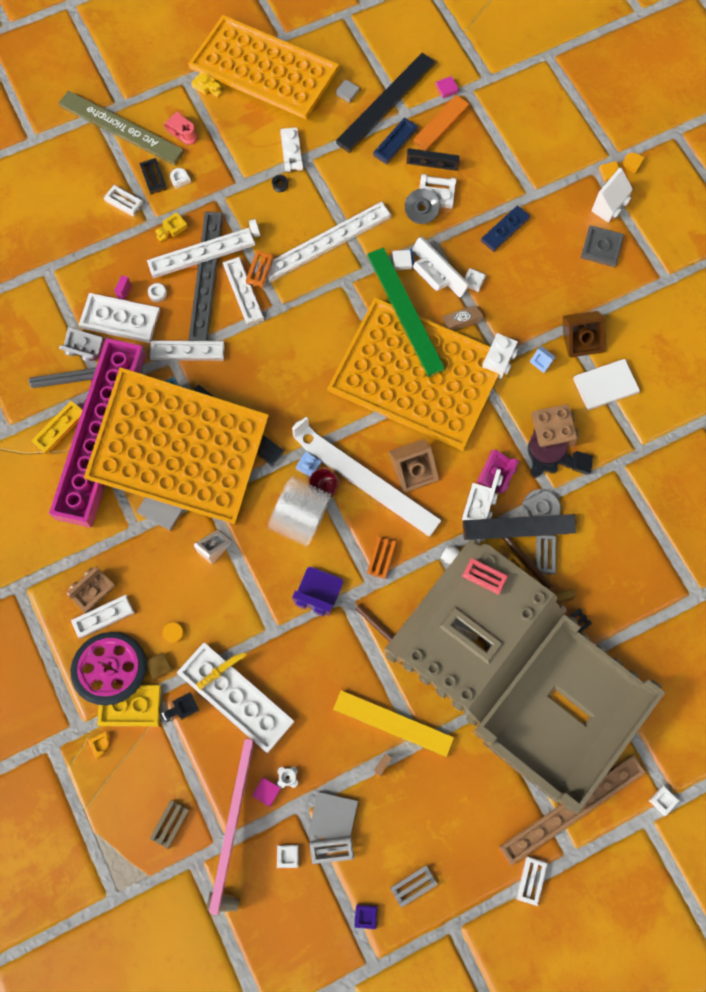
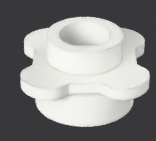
M280 767L278 769V786L280 788L285 786L295 788L298 785L296 780L298 770L296 767H291L290 769Z

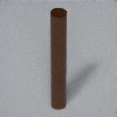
M359 604L355 610L389 642L393 639L394 635L364 606Z

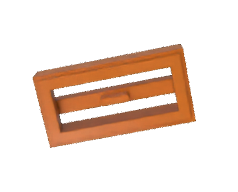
M256 251L246 278V284H253L255 287L264 288L274 260L273 254ZM263 256L255 279H252L259 257ZM266 258H268V261H267L266 267H265V269H264V272H263L261 281H259V278H260L261 272H262V270H263V267H264Z
M377 537L367 574L386 579L396 541ZM380 543H382L383 547L381 550L376 570L374 572L372 571V568L374 565ZM387 545L391 546L383 574H381L379 571Z

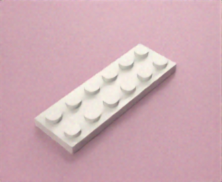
M203 643L180 668L177 674L266 753H269L293 725L294 720L232 666L220 674L221 677L219 679L215 678L214 681L200 691L196 683L208 676L213 668H217L225 662L208 645Z

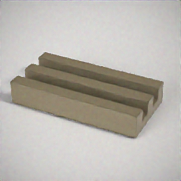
M170 800L150 839L169 849L190 810ZM173 806L176 807L160 838H158L157 835ZM179 811H183L167 842L163 841Z

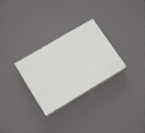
M625 359L576 375L573 378L587 411L638 394L640 391Z

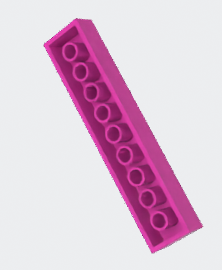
M108 338L105 340L49 512L55 520L89 528L93 526L105 485L84 479V475L119 368L141 373L146 354L140 345Z

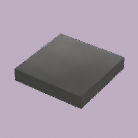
M590 225L581 259L615 267L624 234Z

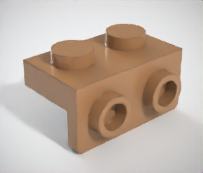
M96 566L87 570L79 582L73 583L66 594L85 613H88L116 586Z

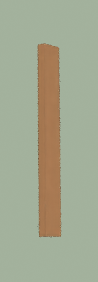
M635 755L630 756L608 771L578 814L571 813L564 805L560 804L500 845V850L512 866L641 777L646 771Z

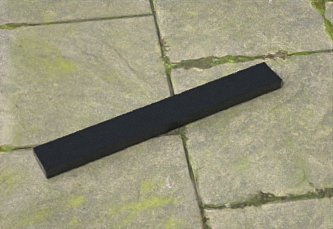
M422 52L337 138L336 144L350 153L435 66V61Z

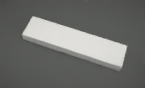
M240 257L223 262L224 269L247 326L263 321L264 317L251 284H246L247 274Z
M151 341L150 359L224 361L225 343L224 341Z

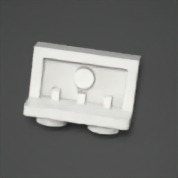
M497 333L482 367L498 373V378L502 379L503 375H507L510 370V359H515L518 349L515 348L518 341Z

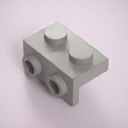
M68 327L64 345H60L59 349L65 350L64 353L67 355L76 356L78 354L82 355L81 359L93 361V359L100 358L105 337Z

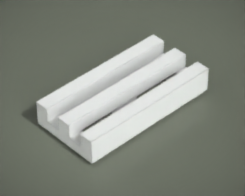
M115 185L112 186L104 197L106 202L133 217L136 215L135 212L140 210L139 207L144 204L143 200ZM114 191H115L116 193H118V194L124 196L125 198H127V199L133 201V202L136 203V204L134 205V204H132L131 202H129V201H127L126 199H124L123 197H120V196L114 194Z
M526 857L517 892V900L538 906L548 863ZM530 863H533L526 896L522 897ZM538 865H541V870L538 878L534 899L532 900L530 899V896L537 872Z

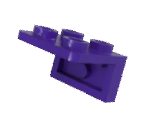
M308 567L298 591L295 590L293 594V602L299 608L306 609L307 607L314 610L313 612L317 615L330 616L343 585V580L313 567Z

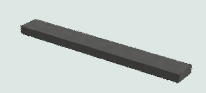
M205 212L201 243L221 237L223 213ZM218 258L198 264L189 341H208Z

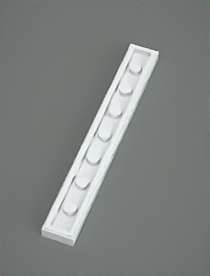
M380 202L273 260L267 276L270 283L390 219V212L383 202Z
M319 435L306 448L308 453L322 460L328 467L430 537L440 524L441 520Z

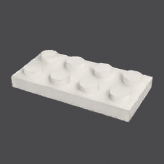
M89 293L79 327L151 343L160 308Z

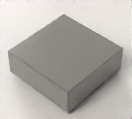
M345 79L336 90V95L350 103L358 94L359 87Z

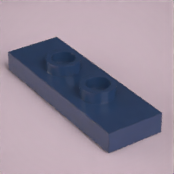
M404 117L373 152V156L387 165L418 130V126Z
M517 205L481 238V242L495 252L529 220L530 215Z

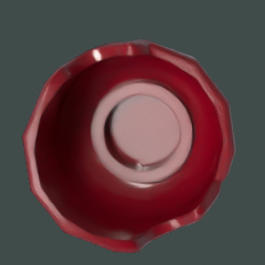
M317 469L309 478V487L326 496L323 498H332L340 487L339 478L329 469Z

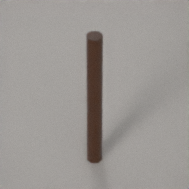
M511 537L502 538L537 580L550 590L553 585Z

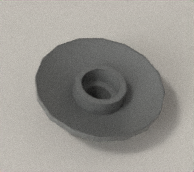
M417 189L411 192L405 202V212L408 218L417 224H427L433 221L440 209L437 196L427 189ZM421 205H424L426 208L425 210L421 211L419 210V207Z

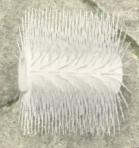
M287 482L291 486L286 485L287 488L284 486L285 491H283V494L281 491V496L278 498L277 504H275V513L272 514V517L275 518H271L274 519L271 521H274V523L284 527L305 541L312 540L311 537H313V534L315 535L314 531L321 525L325 508L328 507L326 503H329L327 502L329 500L323 499L330 498H323L326 497L323 494H316L308 488L303 490L300 486H293Z

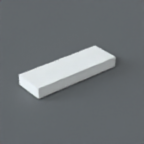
M124 595L71 620L78 638L81 639L135 614L128 596Z

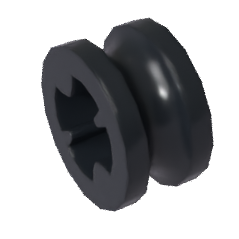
M284 175L274 176L272 179L273 189L276 192L286 191L288 188L287 178ZM279 181H282L281 186H278Z

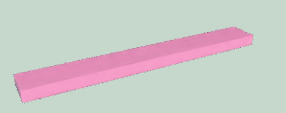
M249 739L244 740L209 909L211 915L219 916L254 747L253 740Z

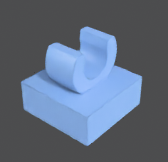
M541 346L530 362L545 373L556 357Z
M305 452L296 469L310 477L314 471L319 469L322 460Z

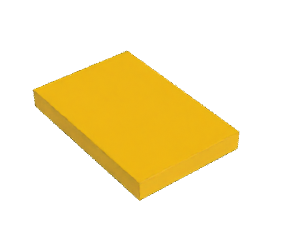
M112 685L113 689H116V690L122 688V686H123V685ZM141 685L132 696L120 703L107 706L99 705L97 726L160 727L162 686Z

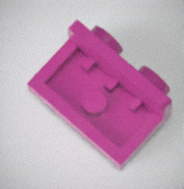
M492 450L476 483L492 488L496 471L500 469V475H503L501 485L496 486L494 493H504L509 487L512 475L517 470L519 460L516 458L509 459L498 450Z

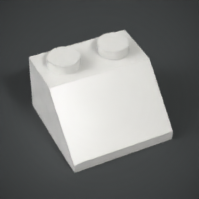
M619 168L599 191L592 208L593 213L608 223L612 218L616 219L622 211L621 207H626L632 199L630 195L633 189L623 169Z

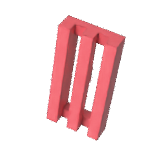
M471 558L462 577L499 595L508 575ZM472 565L501 578V582L472 568ZM471 572V573H473V574H475V575H477V576H479V577H481V578H483V579H485V580H487V581H489V582H491V583L497 585L498 588L495 587V586H493V585H491V584H489V583H487V582H485V581H483V580H481V579H479V578H477V577H475V576H472V575H470V574H468V573Z

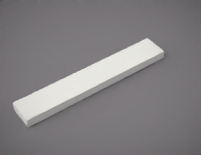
M246 228L149 259L147 262L152 277L156 278L253 247L255 242L250 229Z

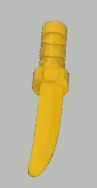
M237 654L217 668H213L208 676L196 683L197 687L201 691L214 681L215 678L219 679L221 677L220 674L246 657L247 654Z

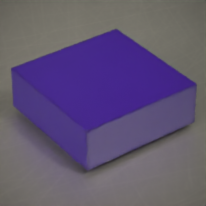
M356 904L354 928L376 930L377 906Z

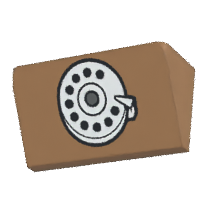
M474 305L442 316V319L447 329L456 331L482 322L483 315L477 306Z

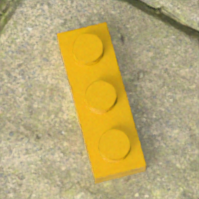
M70 401L31 441L47 455L79 422L82 409Z

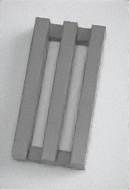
M536 536L535 565L543 574H556V536ZM541 539H544L543 568H540ZM548 540H551V569H547Z
M352 836L312 840L309 843L312 864L354 859ZM348 844V845H342V846L315 848V847L330 846V845ZM349 851V853L316 857V854Z
M425 865L390 889L402 908L435 887L437 883ZM423 872L426 873L425 877L400 893L396 891ZM430 880V884L402 901V896Z

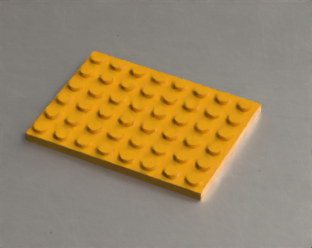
M374 297L327 391L463 451L499 375L482 367L490 346L419 317L445 368V371L427 378L391 304Z
M120 367L84 479L235 524L268 415Z

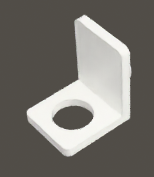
M307 417L298 421L292 428L293 437L305 450L309 444L303 441V437L307 434L312 435L314 438L317 436L310 428Z

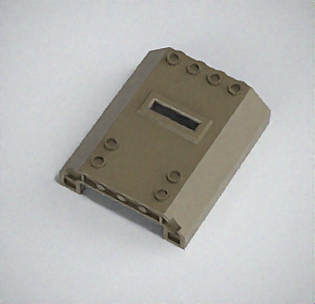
M469 540L384 650L386 653L385 657L392 663L398 662L400 664L402 662V666L408 672L412 673L414 671L420 676L418 679L427 686L431 684L436 688L435 692L444 699L445 697L449 698L452 701L451 705L459 711L464 710V715L467 716L466 720L473 726H476L484 719L567 609L563 605L556 603L558 598L553 592L487 544L479 546L476 540ZM471 558L508 575L499 595L462 577ZM472 565V568L501 582V578ZM471 572L468 573V574H470V575H472V576H475V577H477V578H479V579H481V580H483V581H485V582H487V583H489V584H491V585H493V586H495V587L498 588L497 585H495V584H493V583H491V582H489V581H487V580H485V579H483V578H481V577H479V576H477V575H475V574H473V573H471ZM456 618L492 645L487 652L452 626Z
M563 615L473 733L484 741L483 744L552 801L557 804L561 803L571 813L578 814L665 692L661 690V685L653 680L650 681L648 679L642 682L639 679V675L632 670L628 671L625 669L620 660L607 655L603 647L594 645L583 632H577L581 627L577 625L578 622L573 617ZM554 690L558 691L589 716L586 723H583L550 697Z

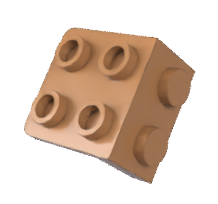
M568 404L532 412V420L540 447L567 443L568 448L576 445L579 434L577 428H574L573 411H570Z

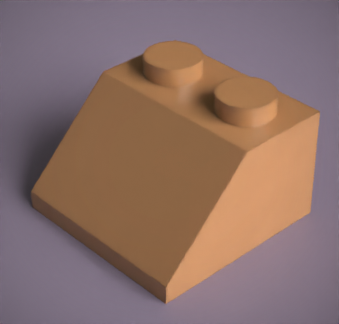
M425 439L389 451L393 469L404 493L439 480L432 449Z

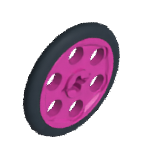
M120 632L100 633L88 639L77 650L70 669L71 681L74 689L86 701L106 706L117 704L128 699L141 686L146 675L147 661L143 648L129 635ZM117 647H124L125 652L122 655L117 656L114 654ZM97 648H105V653L102 656L94 655ZM129 662L133 663L134 669L131 672H125L123 669L124 665ZM87 664L94 665L93 671L89 674L84 673L83 668ZM103 665H104V666H110V665H111L112 668H113L115 671H113V670H112V671H111V670H108V671L106 672V670H105V668L103 667ZM100 680L103 682L101 689H92L95 681ZM122 680V688L118 690L113 689L114 681Z

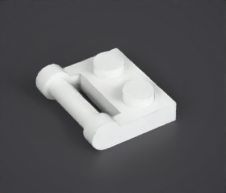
M421 174L420 189L432 191L437 196L441 208L452 209L456 178L445 179ZM428 183L450 186V188L444 189L436 187H427L425 186V184Z

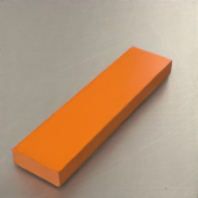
M455 95L413 139V143L424 151H428L469 108V103Z

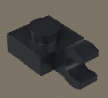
M191 692L172 701L174 707L163 712L162 716L166 722H169L179 715L182 721L200 710Z

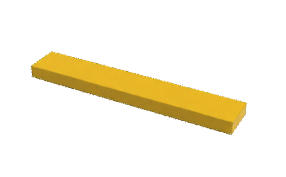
M342 690L333 710L444 757H447L454 739L452 736Z

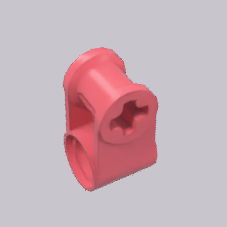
M179 112L173 114L164 123L166 130L184 144L191 145L196 142L197 135L194 132V125Z

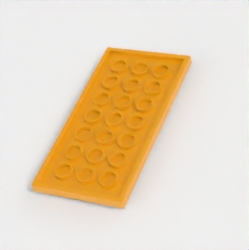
M222 15L188 63L189 68L194 71L203 72L219 82L304 119H307L339 70V64L224 15Z

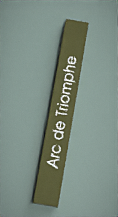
M70 91L59 102L61 108L174 166L184 153L182 148Z

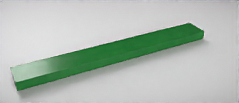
M384 247L367 253V258L427 378L445 371Z

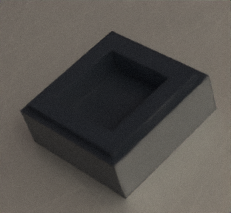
M579 451L573 452L572 470L585 475L591 474L593 456Z

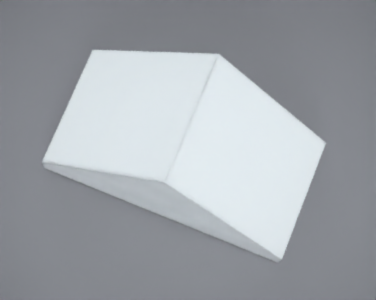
M216 530L196 542L194 547L197 553L210 564H213L232 541Z

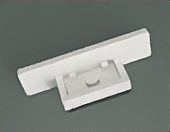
M419 237L412 250L421 260L416 261L413 268L436 291L448 286L458 297H462L469 287V283L423 237Z
M500 469L496 471L492 488L475 483L472 484L462 521L491 519L490 505H495L498 495L494 493L495 488L501 485L503 475H500ZM476 539L478 545H479L480 541L484 542V540H485V539Z

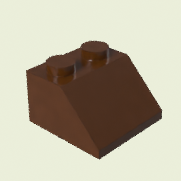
M599 311L563 316V336L569 357L605 352V317Z

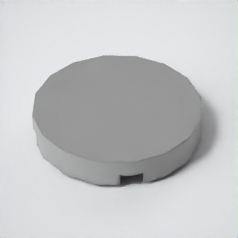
M543 489L531 491L522 503L524 517L559 515L561 510L558 498L552 492H547Z

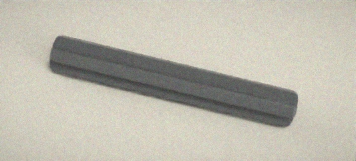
M96 368L30 377L29 385L31 388L91 380L94 377Z

